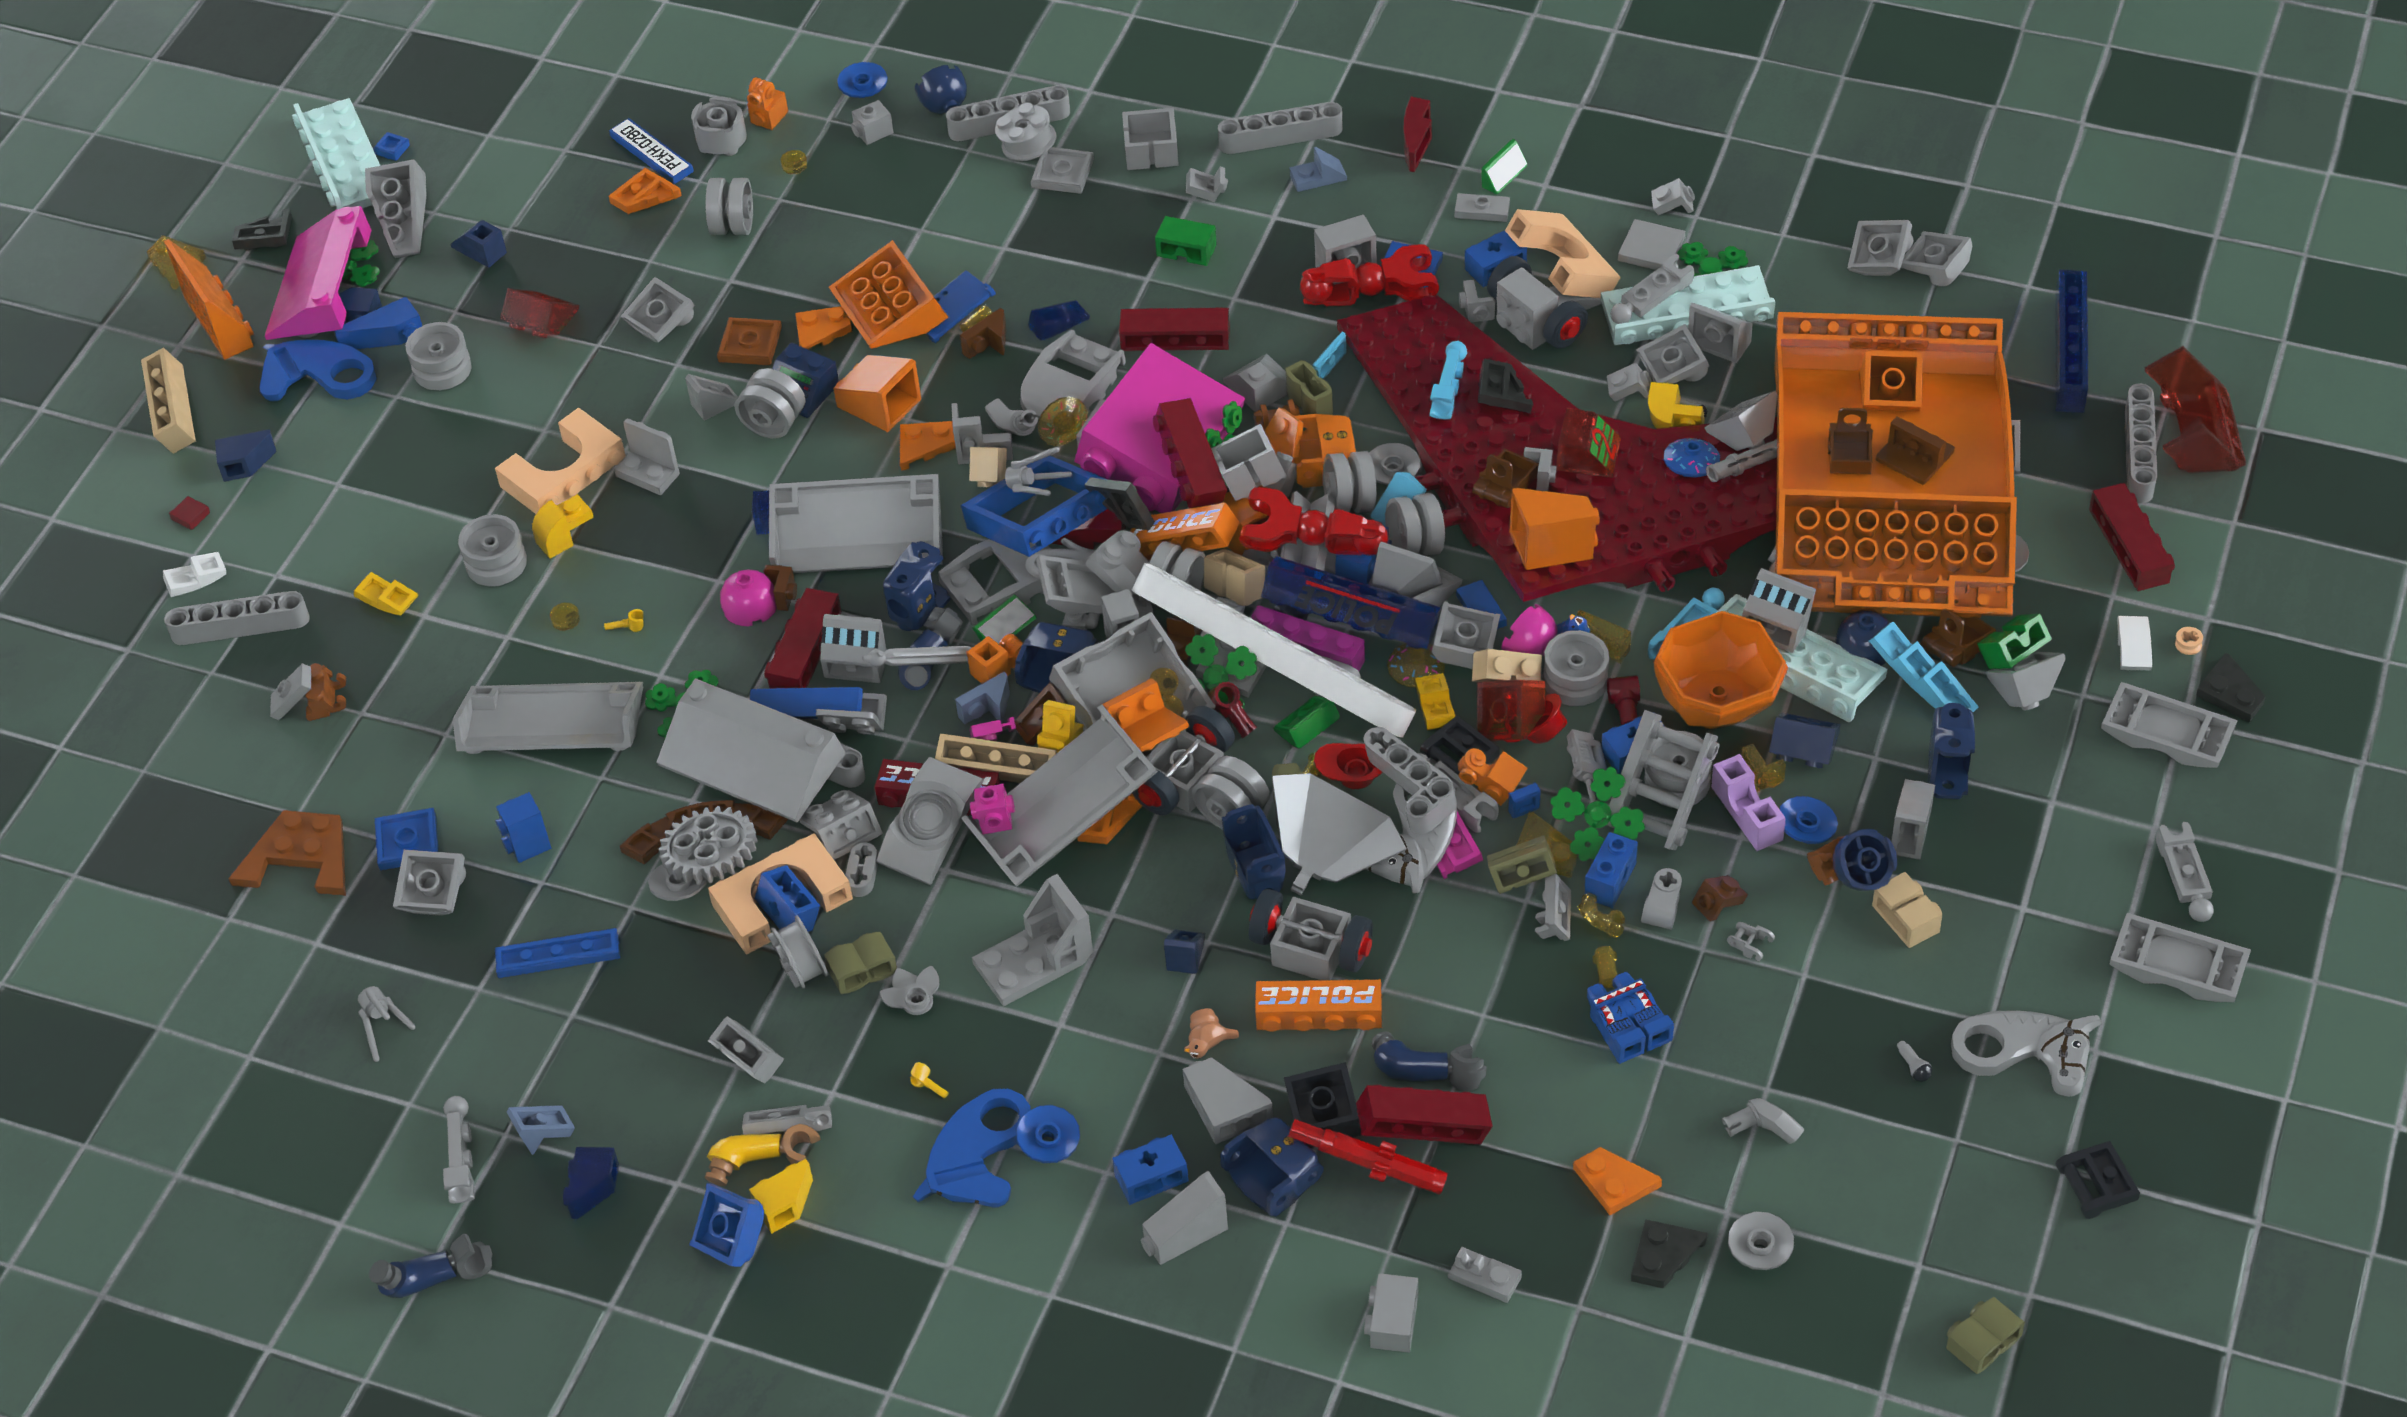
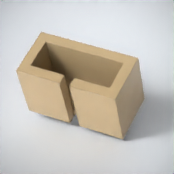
M970 447L969 481H977V487H992L1005 479L1007 448Z
M1225 548L1204 556V588L1214 592L1217 596L1233 600L1238 605H1251L1254 601L1265 597V565Z
M1495 649L1476 651L1473 654L1472 681L1491 684L1502 683L1501 685L1517 687L1539 685L1541 681L1542 655Z
M1906 872L1890 879L1887 885L1874 890L1872 906L1908 948L1940 933L1942 920L1940 907L1924 895L1921 885L1917 881H1913Z

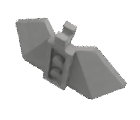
M1311 773L1272 776L1281 850L1283 855L1294 863V867L1301 870L1293 882L1291 891L1301 896L1311 877L1319 881L1324 879L1336 883L1406 851V847L1390 816Z

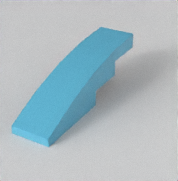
M1894 622L1889 623L1869 640L1872 646L1899 676L1935 709L1943 707L1948 703H1959L1972 712L1979 708L1942 661L1935 664L1919 642L1916 641L1911 644Z

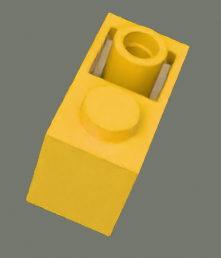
M806 1159L790 1164L780 1173L769 1179L759 1181L754 1187L749 1189L751 1199L758 1200L763 1206V1222L771 1234L801 1217L813 1182L809 1162Z

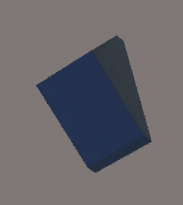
M1175 929L1164 940L1167 971L1197 974L1206 933Z

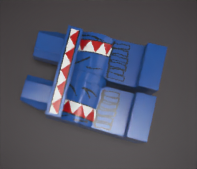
M1623 972L1616 975L1613 979L1612 985L1615 990L1607 993L1604 986L1599 983L1587 989V999L1591 1006L1590 1018L1594 1024L1596 1023L1597 1028L1619 1064L1644 1054V1049L1648 1052L1673 1040V1021L1668 1014L1664 1015L1641 978L1634 980L1628 972ZM1661 1033L1658 1038L1653 1039V1036ZM1633 1045L1632 1049L1625 1051V1048Z

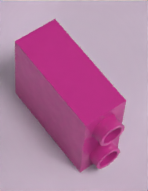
M1150 343L1083 429L1074 462L1079 464L1081 469L1105 479L1131 482L1136 487L1137 493L1149 511L1156 510L1160 513L1175 511L1182 502L1180 484L1178 479L1172 475L1171 461L1169 456L1164 454L1161 435L1155 431L1153 425V416L1156 415L1159 403L1191 398L1204 432L1206 433L1209 428L1218 430L1223 443L1224 438L1228 435L1225 427L1222 425L1223 408L1225 405H1229L1231 401H1236L1237 406H1240L1242 409L1245 398Z

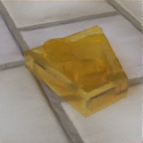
M162 235L146 252L154 266L158 267L161 275L167 278L172 289L176 290L180 285L164 241L167 239L171 240L201 263L206 259L204 250Z
M1529 812L1517 845L1545 835L1555 861L1557 874L1571 878L1579 855L1572 853L1570 850L1572 841L1538 815Z

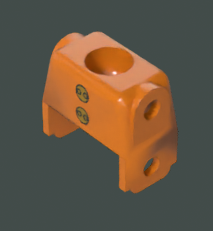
M1297 415L1295 417L1304 423L1303 427L1307 428L1305 431H1302V436L1299 440V458L1294 459V463L1297 464V483L1302 488L1323 486L1325 456L1327 454L1343 453L1348 459L1351 452H1356L1351 420L1349 417L1341 415Z

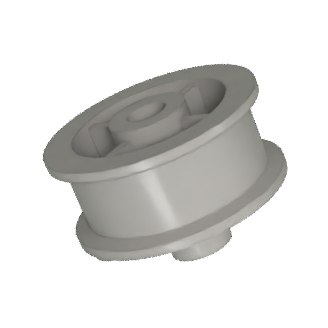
M1032 103L1021 104L1000 117L996 122V136L1002 142L1004 155L1010 160L1028 161L1046 153L1056 141V131L1049 124L1050 116L1048 111L1041 106L1032 105Z
M798 915L795 916V922L779 930H776L774 927L771 928L772 933L767 936L774 950L777 951L780 957L779 961L795 988L799 986L802 989L805 988V982L820 974L824 976L829 975L814 941Z

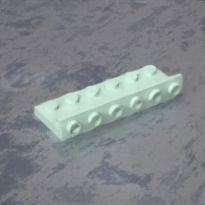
M350 98L302 113L298 103L293 104L296 113L292 115L296 129L301 128L298 132L303 145L308 144L305 148L309 159H315L312 161L316 175H322L319 177L323 191L329 190V192H326L330 207L336 206V209H341L343 207L361 206L365 208L371 206L372 203L366 193L365 169L380 166Z
M1759 265L1694 276L1690 285L1681 291L1677 290L1641 318L1632 312V317L1627 323L1617 324L1613 322L1610 312L1614 305L1622 303V295L1632 287L1601 292L1600 298L1614 345L1632 344L1649 339L1655 340L1684 324L1688 328L1691 303L1702 305L1748 322H1761L1774 318L1775 300L1769 297Z
M1735 594L1717 612L1725 611L1742 616L1747 599ZM1808 629L1793 653L1777 647L1788 666V671L1780 688L1847 722H1851L1854 719L1857 706L1886 678L1888 670L1866 658L1850 654L1840 645Z

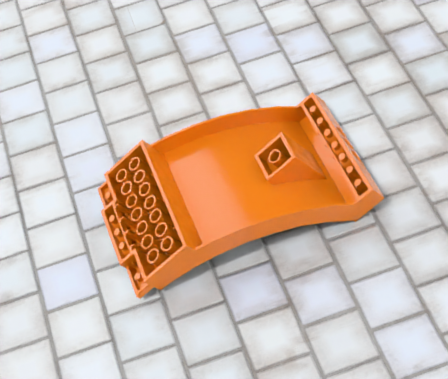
M1778 312L1775 346L1776 393L1778 394L1775 573L1816 589L1811 611L1854 613L1860 610H1870L1879 614L1940 616L1943 609H1948L1957 616L1965 618H1981L1982 615L2012 617L2013 586L2015 584L2017 497L2014 496L2010 398L2005 362L2002 354L2003 319ZM1842 408H1862L1867 410L1866 424H1871V429H1873L1871 474L1830 473V454H1828L1830 423H1837L1838 411ZM1854 414L1847 415L1844 418L1846 423H1858L1861 420L1859 416ZM1896 416L1938 436L1955 447L1954 453L1924 485L1876 461V455L1888 443L1890 423Z

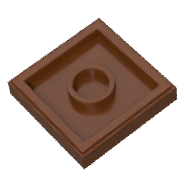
M729 317L717 354L718 362L771 365L782 329L781 321Z

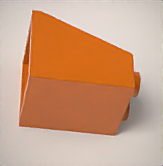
M1523 488L1512 489L1509 532L1526 570L1593 559L1594 547L1598 545L1595 529L1596 525L1600 523L1598 509L1596 507L1593 508L1587 496Z

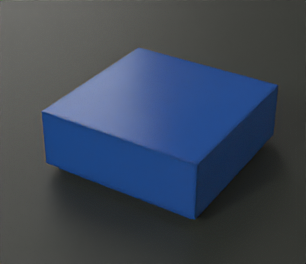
M387 132L374 146L373 150L375 155L397 161L410 146L408 138Z
M1536 783L1509 793L1508 812L1512 818L1520 817L1540 808L1541 790Z

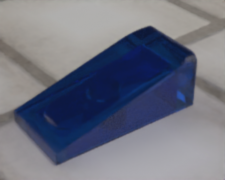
M1075 300L1031 310L1028 327L1042 341L1088 320L1090 315Z

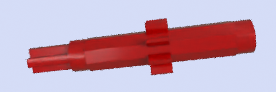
M1294 1119L1288 1135L1289 1138L1317 1147L1319 1151L1370 1169L1369 1177L1380 1182H1384L1386 1176L1440 1195L1447 1179V1172L1395 1153L1397 1145L1383 1140L1378 1147L1327 1128L1325 1130L1297 1119Z

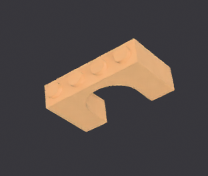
M1517 209L1505 230L1519 247L1543 249L1560 257L1548 280L1562 295L1601 298V292L1614 290L1621 278L1563 214Z
M577 408L558 422L563 442L581 454L572 465L557 471H544L534 467L515 453L495 468L500 487L535 514L550 500L558 505L577 495L626 457L622 439L580 408Z
M815 833L797 840L794 844L779 852L772 853L767 858L745 867L740 872L720 880L708 888L713 908L746 955L770 943L767 936L771 933L769 922L757 907V901L754 899L761 873L787 865L800 882L813 893L826 913L853 899L849 880Z

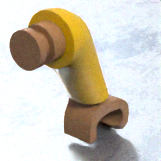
M798 1124L787 1129L783 1137L782 1134H747L720 1139L709 1150L707 1158L711 1161L709 1165L711 1172H706L704 1178L715 1185L724 1187L728 1182L726 1176H730L732 1170H739L740 1166L747 1162L780 1157L781 1153L786 1155L790 1163H798L806 1159V1156L793 1151L795 1145L801 1142L813 1144L821 1140L820 1135L811 1127Z

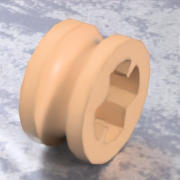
M2183 627L2178 630L2175 641L2177 650L2185 655H2194L2200 652L2203 642L2202 632L2194 627Z

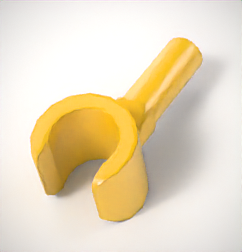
M633 609L628 613V619L604 623L605 630L629 627L631 631L639 632L644 626L643 611Z
M916 1062L910 1072L911 1084L915 1087L925 1086L945 1099L949 1092L928 1078L931 1072L928 1066Z

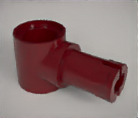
M1638 676L1607 678L1608 700L1610 704H1614L1615 708L1619 710L1621 724L1624 725L1638 717L1636 706L1638 701H1640Z
M1223 682L1210 690L1208 696L1215 705L1214 710L1224 718L1229 719L1242 739L1257 728L1242 708L1243 704L1239 700L1240 692L1237 686L1230 682ZM1219 691L1227 695L1228 704H1224L1219 700Z

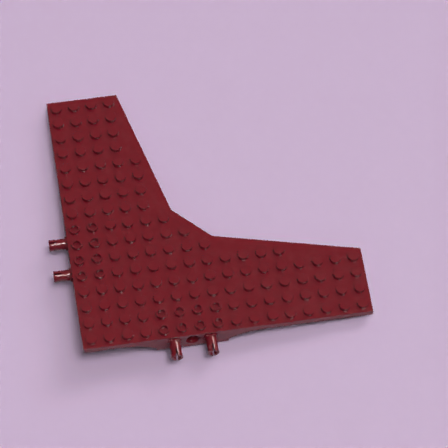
M1438 295L1435 297L1425 296L1422 299L1402 302L1337 320L1338 331L1346 333V343L1402 423L1415 445L1426 474L1416 476L1415 478L1427 489L1426 491L1435 490L1446 506L1447 510H1442L1445 528L1459 525L1473 547L1480 545L1495 560L1523 602L1574 587L1599 582L1623 583L1626 589L1654 581L1660 591L1665 592L1664 586L1669 591L1675 585V579L1672 575L1706 566L1714 577H1717L1715 570L1719 576L1727 570V564L1724 560L1730 559L1731 553L1754 538L1776 529L1777 458L1748 468L1741 475H1730L1717 482H1712L1708 476L1684 477L1674 473L1666 466L1664 462L1665 449L1670 443L1684 438H1695L1709 442L1717 448L1720 454V461L1725 460L1730 454H1740L1749 450V448L1736 451L1713 437L1704 428L1709 424L1652 429L1579 410ZM1452 341H1460L1466 346L1467 355L1461 361L1464 362L1462 378H1457L1459 380L1458 394L1455 396L1452 418L1444 420L1430 417L1432 405L1430 396L1433 385L1440 383L1446 361V347ZM1484 359L1512 365L1516 372V377L1521 380L1524 386L1523 393L1526 399H1532L1533 401L1531 413L1478 403L1481 366ZM1598 415L1605 421L1603 433L1605 432L1606 423L1611 427L1608 444L1612 429L1614 430L1610 449L1612 450L1613 442L1618 446L1615 461L1613 462L1608 457L1606 467L1604 465L1607 449L1605 450L1603 464L1598 460L1603 441L1602 436L1597 457L1590 452L1593 440L1591 431L1596 426ZM1777 417L1774 420L1773 433L1763 439L1765 444L1777 439ZM1526 447L1553 450L1552 465L1557 466L1555 483L1549 482L1548 492L1587 496L1593 508L1596 507L1598 509L1600 523L1596 525L1595 529L1598 545L1594 547L1593 559L1526 570L1509 532L1511 507H1499L1494 502L1487 499L1483 500L1472 492L1474 484L1480 478V473L1487 467V457L1490 454L1498 456L1504 449L1524 456V449ZM1537 478L1527 489L1536 490Z

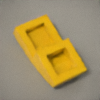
M370 572L354 590V597L377 609L401 616L418 597V593L395 579L392 583H389L373 572Z
M1444 673L1415 678L1418 698L1427 730L1441 728L1456 717L1450 701L1449 688Z

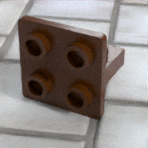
M1896 416L1890 423L1888 443L1876 455V461L1924 485L1954 453L1955 447L1938 436Z

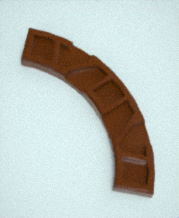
M734 800L702 802L665 814L666 817L651 825L647 823L620 845L621 853L645 865L662 847L660 839L666 838L665 831L674 830L673 822L681 824L683 822L682 816L691 818L693 817L692 812L694 810L698 814H703L705 807L709 809V812H713L717 806H720L721 812H724L728 807H731L733 813L740 810L742 817L747 815L750 822H753L756 835L769 840L773 838L788 819L753 804L735 803Z

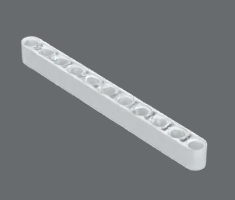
M1144 563L1132 588L1133 592L1236 649L1239 646H1246L1250 653L1256 654L1257 661L1375 726L1383 727L1397 737H1404L1416 712L1412 706L1164 570Z

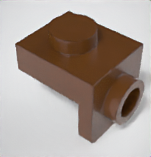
M765 565L764 574L769 577L774 585L773 593L777 610L788 611L791 600H795L797 596V584L795 583L792 567L782 565Z
M1729 875L1704 879L1692 900V904L1709 921H1714L1724 907L1743 904L1748 894L1739 886L1738 881Z

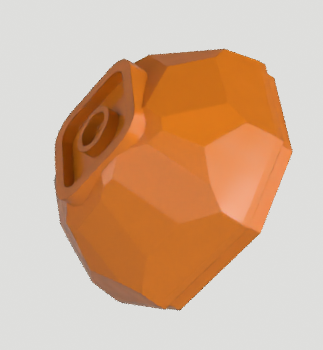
M1725 611L1670 628L1654 660L1655 675L1665 699L1688 726H1702L1709 729L1743 723L1770 707L1774 703L1788 671L1786 661L1761 622Z

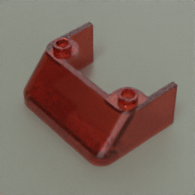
M2182 346L2144 367L2145 372L2161 387L2162 394H2160V400L2167 409L2171 408L2177 415L2181 435L2162 446L2163 450L2175 460L2180 470H2186L2188 473L2236 471L2246 465L2230 396L2224 385L2201 362Z

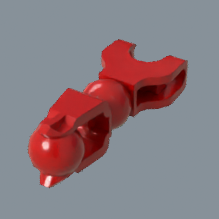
M1408 245L1396 250L1391 257L1381 259V266L1376 263L1366 262L1356 269L1355 264H1352L1350 259L1345 258L1322 264L1317 268L1308 269L1302 272L1303 277L1300 282V291L1304 297L1303 302L1308 305L1351 306L1355 304L1356 298H1359V292L1363 295L1374 296L1383 289L1385 295H1397L1407 301L1422 299L1425 296L1435 297L1439 291V283L1436 276L1432 273L1419 272L1426 270L1430 266L1432 261L1431 251L1426 245ZM1333 282H1344V283H1340V284L1334 285Z
M1263 487L1253 488L1249 493L1248 501L1253 510L1266 514L1269 518L1262 524H1247L1243 526L1239 535V541L1244 547L1264 552L1274 551L1286 543L1297 544L1299 538L1302 543L1309 546H1319L1325 542V548H1328V551L1332 554H1364L1370 556L1377 555L1380 542H1388V532L1379 521L1374 519L1368 520L1363 516L1341 509H1335L1333 513H1330L1329 518L1319 510H1308L1302 513V507L1290 503L1283 492Z

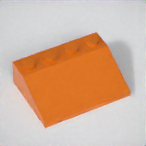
M165 240L164 244L184 299L223 359H228L254 347L250 337L254 335L253 330L247 320L242 321L244 318L237 305L232 306L234 303L228 290L222 291L223 285L218 275L213 276L207 266L171 240Z
M893 240L829 286V289L871 349L926 334L948 318V315Z

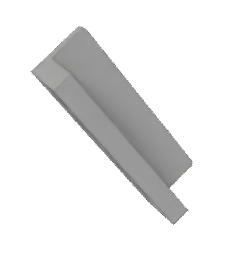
M1295 491L1292 493L1291 503L1301 506L1302 513L1308 510H1319L1329 518L1330 513H1333L1335 509L1336 499L1328 493L1310 503L1300 493ZM1298 538L1297 544H1283L1278 575L1299 593L1306 592L1301 590L1303 585L1314 587L1306 584V580L1317 584L1322 583L1328 548H1325V542L1319 546H1309L1302 543Z

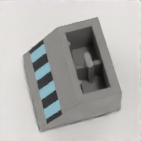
M1761 568L1743 609L1742 617L1761 622L1776 647L1793 653L1806 634L1816 589Z
M824 614L820 657L824 678L880 683L886 664L883 663L881 666L875 667L869 662L863 661L862 657L874 649H879L883 652L887 650L881 619Z

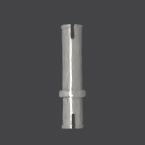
M1777 439L1740 454H1730L1725 460L1710 464L1706 468L1708 478L1712 482H1717L1730 475L1738 476L1748 468L1777 458Z

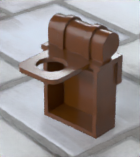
M1842 408L1838 411L1837 423H1830L1828 436L1830 473L1871 474L1873 429H1871V424H1866L1867 410L1862 408ZM1854 414L1859 416L1861 420L1858 423H1846L1844 418L1847 415Z
M1504 449L1498 456L1490 454L1487 457V467L1480 473V478L1474 484L1472 492L1483 500L1487 499L1494 502L1499 507L1510 508L1512 489H1527L1537 478L1539 463L1507 449Z
M1943 609L1940 614L1939 625L1932 627V632L1922 639L1921 646L1928 653L1940 658L1944 664L1955 667L1959 663L1963 665L1974 659L1975 654L1980 652L1977 643L1991 633L1996 632V629L1978 617H1960L1948 609Z

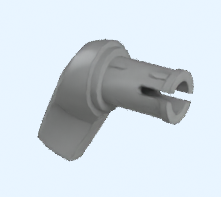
M999 398L985 406V410L995 426L1002 431L1014 435L1026 436L1031 434L1038 422V417L1034 418V415H1036L1035 411L1030 409L1025 411L1010 410Z
M1761 1098L1749 1100L1746 1108L1722 1118L1723 1125H1727L1725 1129L1730 1137L1756 1125L1757 1127L1760 1126L1763 1129L1771 1130L1788 1144H1792L1804 1131V1128L1787 1112Z

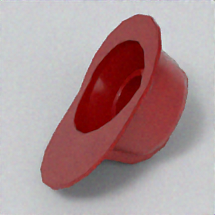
M1556 693L1548 694L1523 712L1528 715H1542L1538 722L1511 724H1536L1534 728L1514 729L1515 731L1532 730L1531 732L1517 733L1514 739H1505L1503 741L1510 743L1526 738L1532 743L1541 744L1553 739L1567 725V719L1560 710L1562 702L1560 695Z
M1326 744L1320 747L1314 756L1316 769L1323 776L1340 781L1345 787L1359 790L1366 788L1382 773L1368 760L1365 744Z

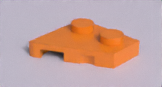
M644 168L611 193L609 201L610 204L630 214L677 199L682 195L678 186L651 170Z
M842 306L795 313L799 346L808 350L819 343L825 346L833 342L835 338L852 332L851 319Z
M1281 407L1277 409L1265 429V433L1275 453L1277 454L1279 451L1292 456V463H1294V459L1299 458V440L1302 436L1304 423Z
M952 421L900 424L901 471L909 469V463L923 458L926 462L935 458L940 453H946L956 448Z
M1131 793L1077 837V840L1079 842L1107 845L1142 805Z
M1602 1147L1573 1162L1575 1172L1609 1215L1662 1187L1660 1176Z

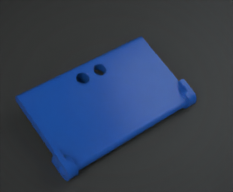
M965 270L934 296L948 315V318L926 333L928 338L936 344L940 340L939 338L989 297H993L996 294L994 289L987 283L983 284Z

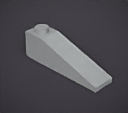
M414 159L366 168V193L374 207V212L380 221L384 236L394 258L420 254L426 204L425 172Z

